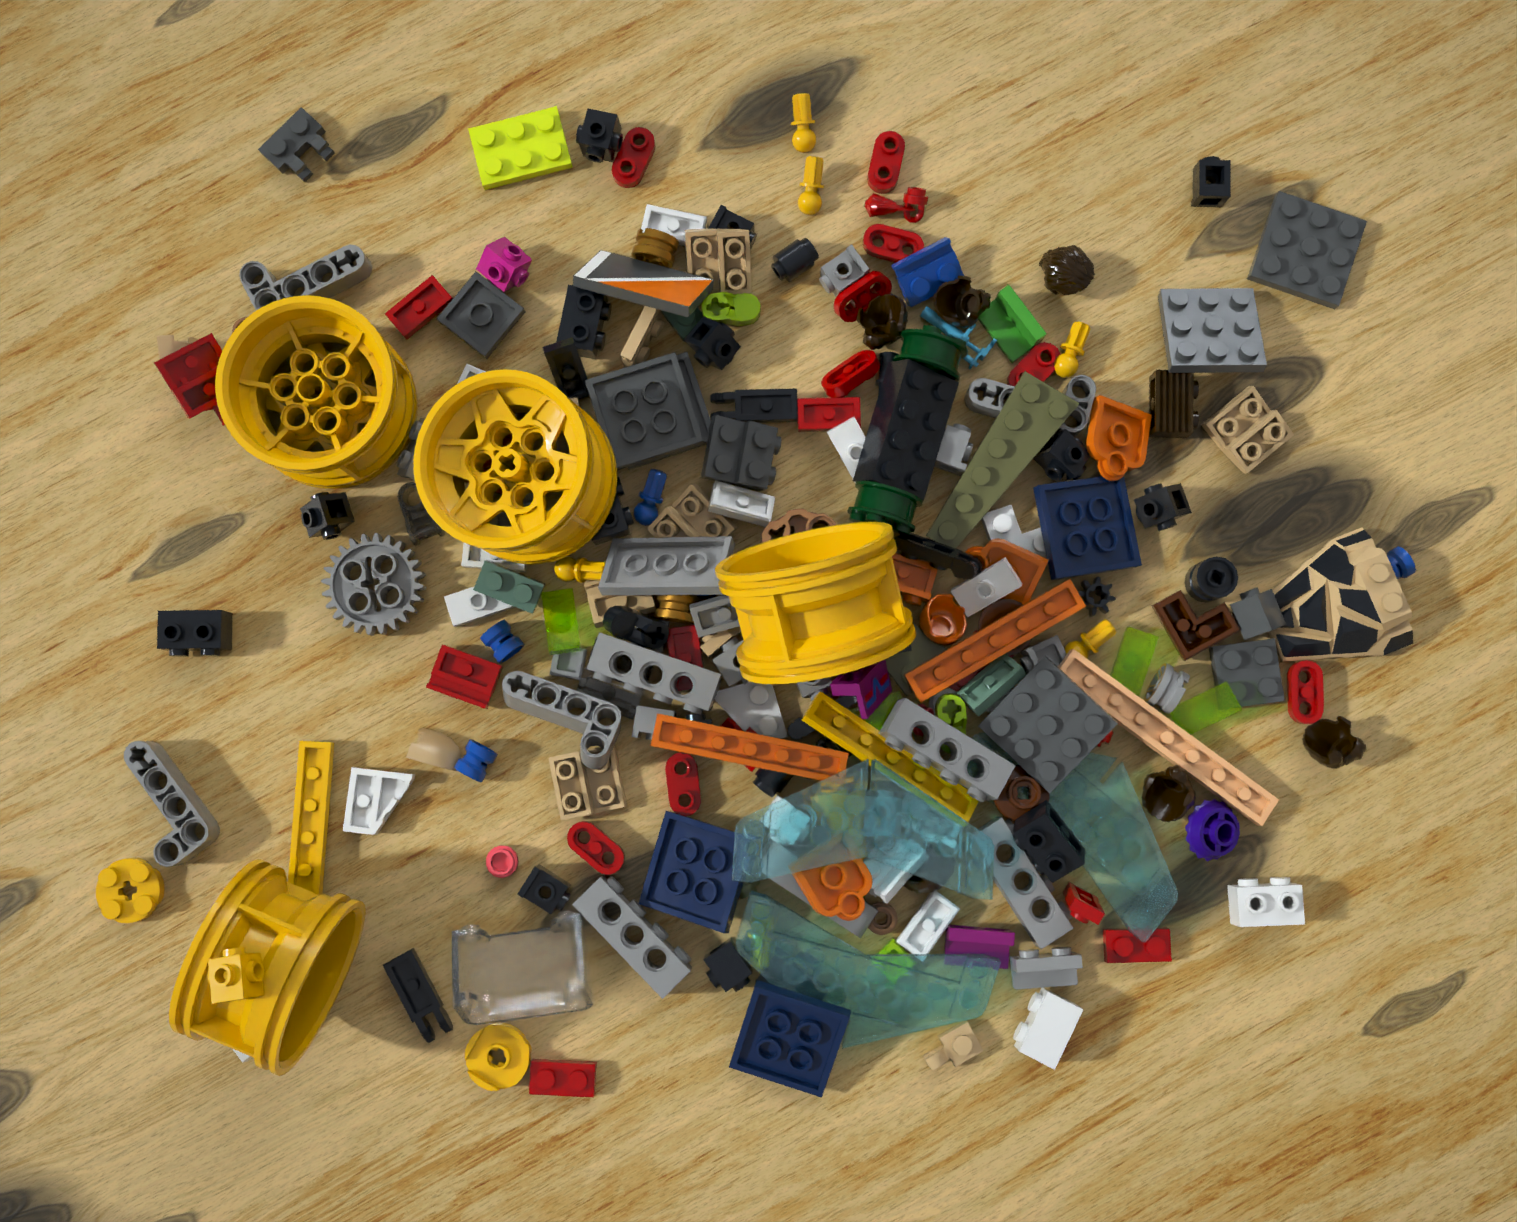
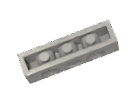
M600 632L587 666L588 670L594 671L593 678L610 684L613 678L625 682L624 689L639 694L642 693L643 689L655 693L653 699L667 704H672L673 699L685 703L683 709L702 715L703 710L711 711L723 677L720 673ZM627 655L632 661V667L629 672L622 674L617 669V661L621 656ZM652 666H658L662 670V679L657 684H651L646 677L648 669ZM682 676H688L693 682L691 692L686 695L679 693L676 687L678 679Z
M907 698L896 701L878 733L886 738L884 742L889 747L900 752L904 749L914 755L912 758L914 762L928 769L930 766L941 772L939 776L952 785H957L958 783L968 788L967 794L980 802L997 800L1015 768V765ZM914 727H918L923 732L924 737L921 744H917L912 738ZM942 744L947 745L950 749L951 755L948 761L943 760L940 756L939 750ZM970 761H973L978 768L977 775L974 778L967 772V765Z
M997 816L967 835L966 838L1035 946L1043 949L1074 929L1069 922L1073 917L1062 901L1056 902L1051 894L1055 890L1052 883L1045 874L1041 876L1038 874L1033 866L1030 854L1026 849L1024 851L1021 850L1013 839L1014 824L1009 819L1004 821L1002 817ZM1008 844L1012 852L1011 857L1007 861L1000 862L996 856V851L1000 845ZM1025 871L1029 876V883L1025 888L1017 889L1014 884V878L1019 872ZM1043 899L1047 905L1045 913L1041 916H1034L1032 912L1033 903Z
M602 875L572 905L663 999L691 971L692 966L689 962L692 959L680 946L674 948L666 940L669 935L657 922L652 925L644 917L647 912L635 899L631 902L628 901L621 893L624 891V888L614 877L610 876L607 879ZM615 902L620 906L621 915L619 918L611 919L605 914L604 907L606 903ZM636 925L643 930L644 937L641 941L633 942L627 937V928L629 926ZM653 949L662 950L666 955V962L662 965L653 964L649 959V952Z

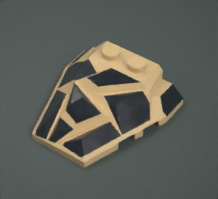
M1362 527L1328 541L1312 558L1307 559L1300 565L1301 567L1272 589L1286 622V625L1268 632L1270 639L1275 638L1277 655L1280 662L1384 656L1413 644V629L1408 619L1412 618L1410 606L1386 552L1382 548H1376L1372 537Z

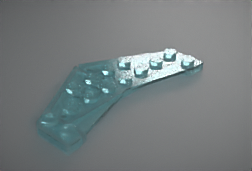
M978 733L971 737L1012 764L1019 765L986 733ZM1089 753L1050 793L1049 803L1085 848V864L1083 865L1085 870L1129 932L1140 941L1146 943L1176 904L1178 890L1123 762L1117 765L1102 784L1100 782L1101 778L1117 758ZM970 761L967 765V772L974 778L977 775L978 768L973 761ZM1026 787L1017 788V797L1019 799H1028V789ZM985 800L987 802L994 804L993 800Z
M866 759L742 817L736 824L732 881L754 882L868 857L957 891V893L969 898L993 900L994 845L991 838L876 759L871 761L870 790H867L869 759Z
M751 890L736 936L738 953L770 984L851 1010L850 1019L841 1043L842 1049L981 1016L986 1010L1001 964L999 958L985 954H864L768 895Z

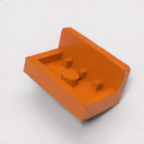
M895 553L892 558L900 594L904 596L902 601L921 606L922 602L927 603L932 595L931 591L938 569L931 567L928 562L908 559L901 554Z

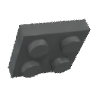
M475 271L438 316L437 320L488 359L526 311Z
M1275 638L1209 647L1218 710L1285 701Z

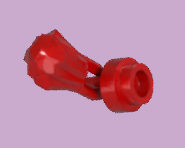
M908 187L907 193H904L903 197L905 204L897 205L893 200L873 193L865 200L864 207L870 217L903 211L904 218L908 222L916 223L924 215L928 196L924 188ZM911 204L918 205V211L915 217L910 216V212L916 211V209L912 207Z

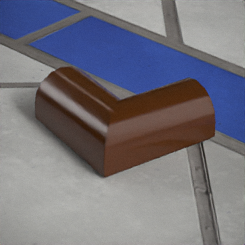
M1181 590L1152 605L1154 612L1183 661L1240 631L1225 602L1196 617Z

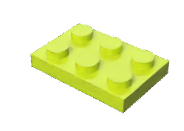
M557 106L468 128L484 190L573 168Z

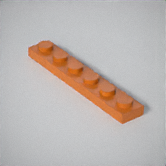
M1067 579L905 673L903 676L918 702L922 703L1083 609L1086 605L1071 579Z
M658 713L650 745L843 785L849 755L847 752Z

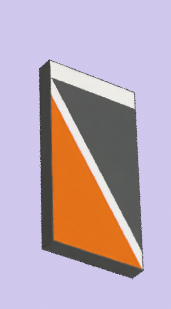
M600 250L573 275V286L684 317H689L711 293L714 285L713 279Z

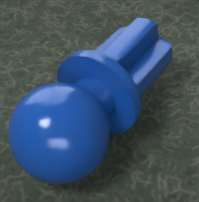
M651 469L648 473L644 490L639 492V497L644 500L634 508V518L641 525H651L658 517V508L655 504L663 502L661 495L667 479V474L661 470Z

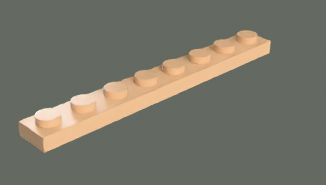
M1074 649L1069 650L1058 667L1110 714L1121 727L1173 765H1180V768L1186 769L1188 776L1257 826L1264 825L1278 803V798Z

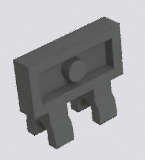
M302 107L258 149L282 174L290 168L304 182L313 173L299 158L310 147L325 161L335 154L329 147V144L321 137L326 132L324 128Z

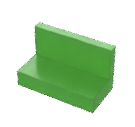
M1010 285L1000 290L995 300L990 302V308L986 309L978 317V320L990 336L997 339L996 344L1011 363L1041 343L1047 334Z

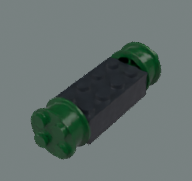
M924 325L922 329H906L901 332L902 348L900 354L894 356L893 362H888L853 481L856 482L855 487L858 489V494L854 507H849L847 510L850 514V521L887 523L892 526L893 532L907 536L910 535V532L915 531V526L912 524L916 507H921L925 499L959 385L960 374L957 371L961 358L966 357L968 353L964 340L943 335L939 328L931 325Z

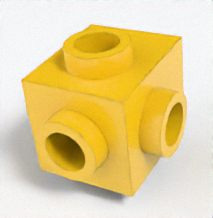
M245 947L223 950V957L208 960L209 971L207 978L211 990L212 1004L264 996V966L261 962L260 952L246 954Z

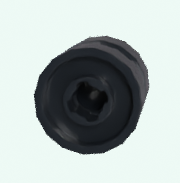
M1216 556L1201 561L1192 566L1186 573L1184 582L1186 591L1195 600L1205 603L1226 597L1237 586V569L1232 562L1222 557Z

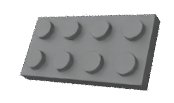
M732 536L613 538L598 589L601 595H723L719 589L718 583L720 580L716 577L715 567L719 562L733 555L734 540Z

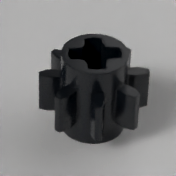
M1100 577L1094 578L1092 585L1087 580L1080 582L1084 590L1078 593L1086 605L1084 608L1089 610V617L1095 616L1098 608L1104 614L1109 612L1106 604L1116 600L1114 596H1110L1109 592L1113 585L1108 584L1105 586L1101 584ZM1095 591L1096 596L1101 597V600L1094 603V598L1089 597V593Z

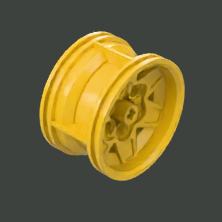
M310 295L293 296L271 302L256 310L243 320L229 337L222 350L216 370L215 393L217 405L223 422L233 438L247 452L259 460L273 466L291 479L311 487L343 489L374 479L399 458L410 440L409 432L417 418L416 388L412 375L402 357L384 340L377 329L362 314L342 302L326 297ZM323 342L339 343L347 346L339 352L328 354ZM290 356L291 372L289 374L280 373L273 376L280 364ZM314 360L313 368L308 372H303L305 363ZM345 364L346 369L344 373L340 376H334L336 367ZM372 372L375 375L376 387L366 384ZM289 385H294L293 393L288 397H283L284 389ZM357 393L356 401L352 405H345L347 396ZM268 410L281 414V424L277 433L270 422ZM299 414H305L304 422L300 426H295V418ZM334 417L337 418L336 426L332 430L326 431L325 425L327 421ZM365 425V427L361 431H359V426ZM318 442H320L325 450L318 452L310 451Z
M507 369L492 370L461 381L448 390L434 404L421 426L415 445L413 459L415 483L422 504L432 519L452 537L510 562L529 565L544 564L562 559L576 552L599 531L609 515L614 502L617 488V465L613 448L607 435L587 412L556 386L528 372ZM515 413H527L520 421L514 415ZM561 430L567 440L570 455L557 451L556 441ZM508 434H512L511 443L503 447V439ZM543 438L542 447L534 451L533 444L535 441ZM492 459L491 468L483 472L484 463ZM553 467V476L551 479L544 481L543 475L545 471ZM464 479L469 481V486L466 490L464 485ZM502 488L501 498L493 502L494 492ZM563 491L557 503L547 512L546 494ZM533 492V501L530 505L524 507V497ZM501 512H505L512 526H497L488 522Z
M855 522L806 530L746 548L725 558L716 565L715 573L716 577L720 580L718 583L720 592L729 596L730 604L736 609L744 641L737 648L736 656L740 664L741 675L745 680L760 684H789L828 678L885 660L902 651L914 641L916 630L912 623V613L907 607L903 606L892 556L897 552L895 540L892 539L894 533L890 524L883 522Z
M257 859L248 863L221 892L191 943L171 997L169 1009L171 1029L196 1041L209 1038L253 1057L255 1065L261 1069H269L271 1073L278 1076L285 1075L296 1065L309 1048L343 986L361 939L366 915L365 904L357 899L351 900L348 895L338 893L333 897L327 894L318 895L287 882L284 869L271 865L264 860ZM245 947L246 954L260 952L261 962L264 966V996L212 1004L211 990L207 978L209 971L208 960L223 957V950Z

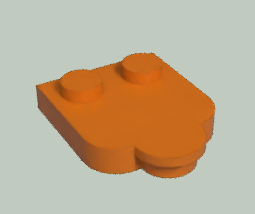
M1099 395L1093 400L1086 447L1089 455L1097 461V467L1102 477L1108 481H1116L1121 479L1126 471H1132L1144 464L1152 415Z
M1000 538L990 540L984 547L972 546L965 551V553L973 555L974 558L980 559L983 565L981 571L1006 557L1023 584L1020 588L1001 599H1013L1023 605L1030 601L1049 561L1040 555Z
M839 830L787 865L810 905L818 914L828 917L837 916L842 920L852 921L859 918L865 908L864 896L872 887V876L845 830Z

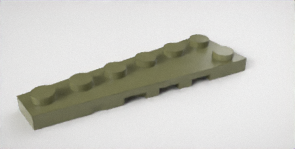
M1024 371L926 536L935 542L957 548L1077 408L1079 403Z

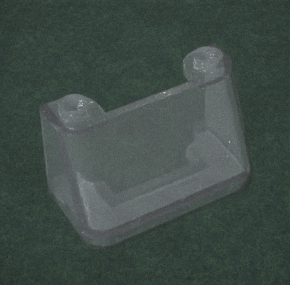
M573 911L560 912L556 918L551 920V927L489 935L479 925H466L461 930L452 931L453 1008L462 1020L471 1025H484L576 1012L591 1008L593 1006L592 987L581 913Z

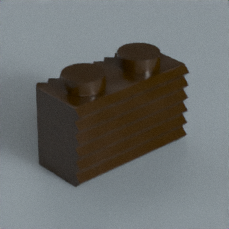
M1155 370L1149 377V414L1152 415L1149 437L1187 438L1193 434V430L1197 429L1199 423L1198 411H1193L1194 399H1197L1199 393V383L1197 380H1194V373H1169L1168 370Z

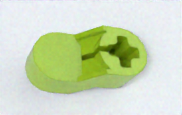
M712 293L702 302V314L704 317L718 323L722 322L738 327L754 324L758 321L761 313V305L758 298L749 293Z
M953 693L942 694L935 703V716L966 735L967 713L965 702ZM941 745L940 748L943 751L951 753L947 745Z

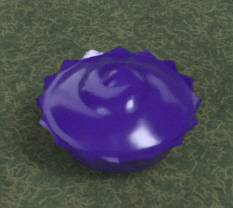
M1215 798L1212 801L1204 800L1201 805L1194 807L1193 813L1188 815L1189 822L1185 826L1187 831L1185 840L1190 844V851L1196 853L1197 858H1204L1206 861L1218 860L1236 846L1240 835V826L1237 817L1233 814L1232 809L1227 807L1225 802H1219Z

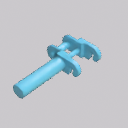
M928 306L920 315L931 325L939 328L946 336L964 340L968 347L978 353L975 358L968 354L962 358L970 364L969 369L973 366L977 367L979 365L977 360L983 361L997 342V339L993 338L986 349L982 348L980 350L969 342L968 337L976 324L969 327L964 333L954 325L947 324Z

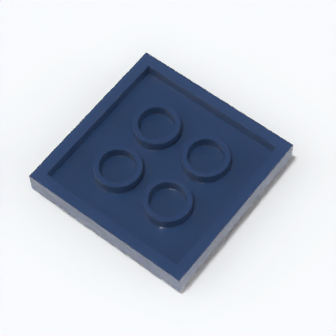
M1101 476L1042 484L1033 487L1046 557L1049 560L1048 567L1051 581L1142 566L1124 476L1116 481H1108Z
M666 811L638 904L721 933H729L756 838L675 812Z
M756 980L729 1068L822 1098L850 1019L851 1010Z

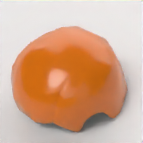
M951 594L935 595L924 605L919 616L920 627L923 633L936 644L951 645L964 635L967 627L964 614L965 608L958 606L953 601L954 596Z

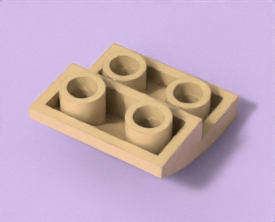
M685 230L687 273L713 279L714 285L711 293H752L749 230Z
M1254 386L1245 388L1201 424L1220 450L1244 474L1250 472L1294 436L1277 410H1270Z
M693 483L671 506L665 508L647 530L655 538L730 536L738 526L727 516L708 512L710 497L696 483Z
M614 746L606 765L598 769H591L585 766L581 761L580 751L548 758L561 821L627 807L616 746ZM598 747L587 751L591 754H598L603 749Z

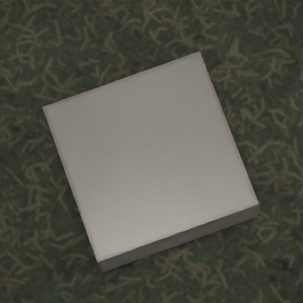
M555 643L550 675L582 681L587 649Z

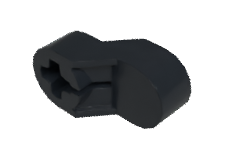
M613 606L606 611L603 617V625L612 635L645 648L658 649L669 638V628L665 623L654 616L643 614L629 607Z

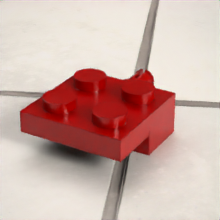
M212 333L154 362V365L188 419L203 411L214 410L222 426H224L215 393L216 370L222 349Z

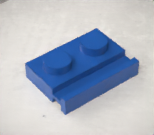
M944 237L891 265L909 307H913L934 296L943 283L954 281L958 276H964L955 251L951 247L950 238Z

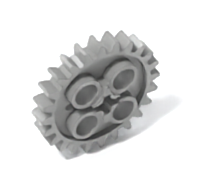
M378 533L374 534L372 541H370L367 535L362 534L360 544L350 538L349 544L351 548L347 549L340 545L338 548L342 555L340 557L330 555V559L335 563L334 567H324V570L331 574L330 578L321 580L322 583L330 586L329 590L322 593V596L332 598L326 605V608L338 609L334 613L333 618L340 620L345 617L342 626L350 628L354 624V632L361 634L365 626L366 633L370 636H374L376 627L382 635H387L388 625L393 630L398 631L399 620L410 623L406 614L409 611L418 613V610L413 606L414 602H424V599L418 596L417 593L427 589L426 586L418 583V580L424 578L426 574L415 570L422 562L418 559L411 560L415 552L412 549L403 552L405 543L398 541L394 545V538L390 535L382 542V537ZM369 557L372 558V561H371V569H372V571L370 570V567L368 566V563H367V559H368ZM391 558L393 567L388 573L383 574L380 570L381 563L385 559ZM356 565H360L362 568L361 576L356 580H351V569ZM373 578L380 581V584L375 585V591L369 588V585L374 582ZM392 589H397L399 592L398 600L394 604H388L386 600L387 593ZM365 595L368 599V604L364 610L358 611L356 609V601L360 596ZM377 599L381 604V611L379 612L376 610Z

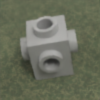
M737 637L721 646L720 648L723 653L712 659L729 687L739 680H742L744 685L749 682L742 677L740 666L735 663L736 650L744 642L743 640L739 642Z

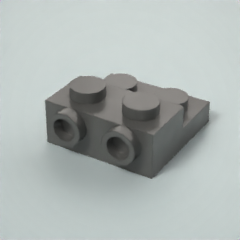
M719 415L712 416L701 478L716 480L755 491L767 489L768 485L773 484L776 476V468L771 466L773 454H778L782 443L781 437L777 436L778 428L750 420L742 422Z

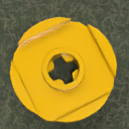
M126 858L115 861L103 869L98 875L96 885V899L102 915L119 923H133L144 920L153 914L152 912L156 909L157 905L161 903L165 890L163 877L157 868H153L150 864L146 863L148 861L141 858ZM128 881H130L131 886L137 887V893L132 894V899H129L123 892Z
M492 1022L478 1030L469 1040L465 1049L467 1072L472 1081L483 1089L499 1091L500 1089L510 1088L524 1077L529 1068L531 1044L515 1026L507 1023ZM500 1048L504 1051L506 1062L500 1061L495 1065L492 1063L493 1056L490 1054V1051H497Z

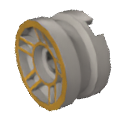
M1163 663L1152 678L1144 701L1151 706L1156 704L1160 706L1161 711L1170 714L1183 697L1186 690L1183 682H1189V674L1183 671L1176 672L1173 666Z

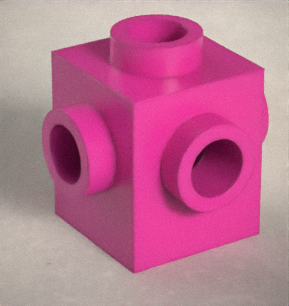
M504 236L486 245L476 270L490 280L494 286L505 292L515 286L520 287L524 284L529 276L527 270L532 259L519 246L513 244Z

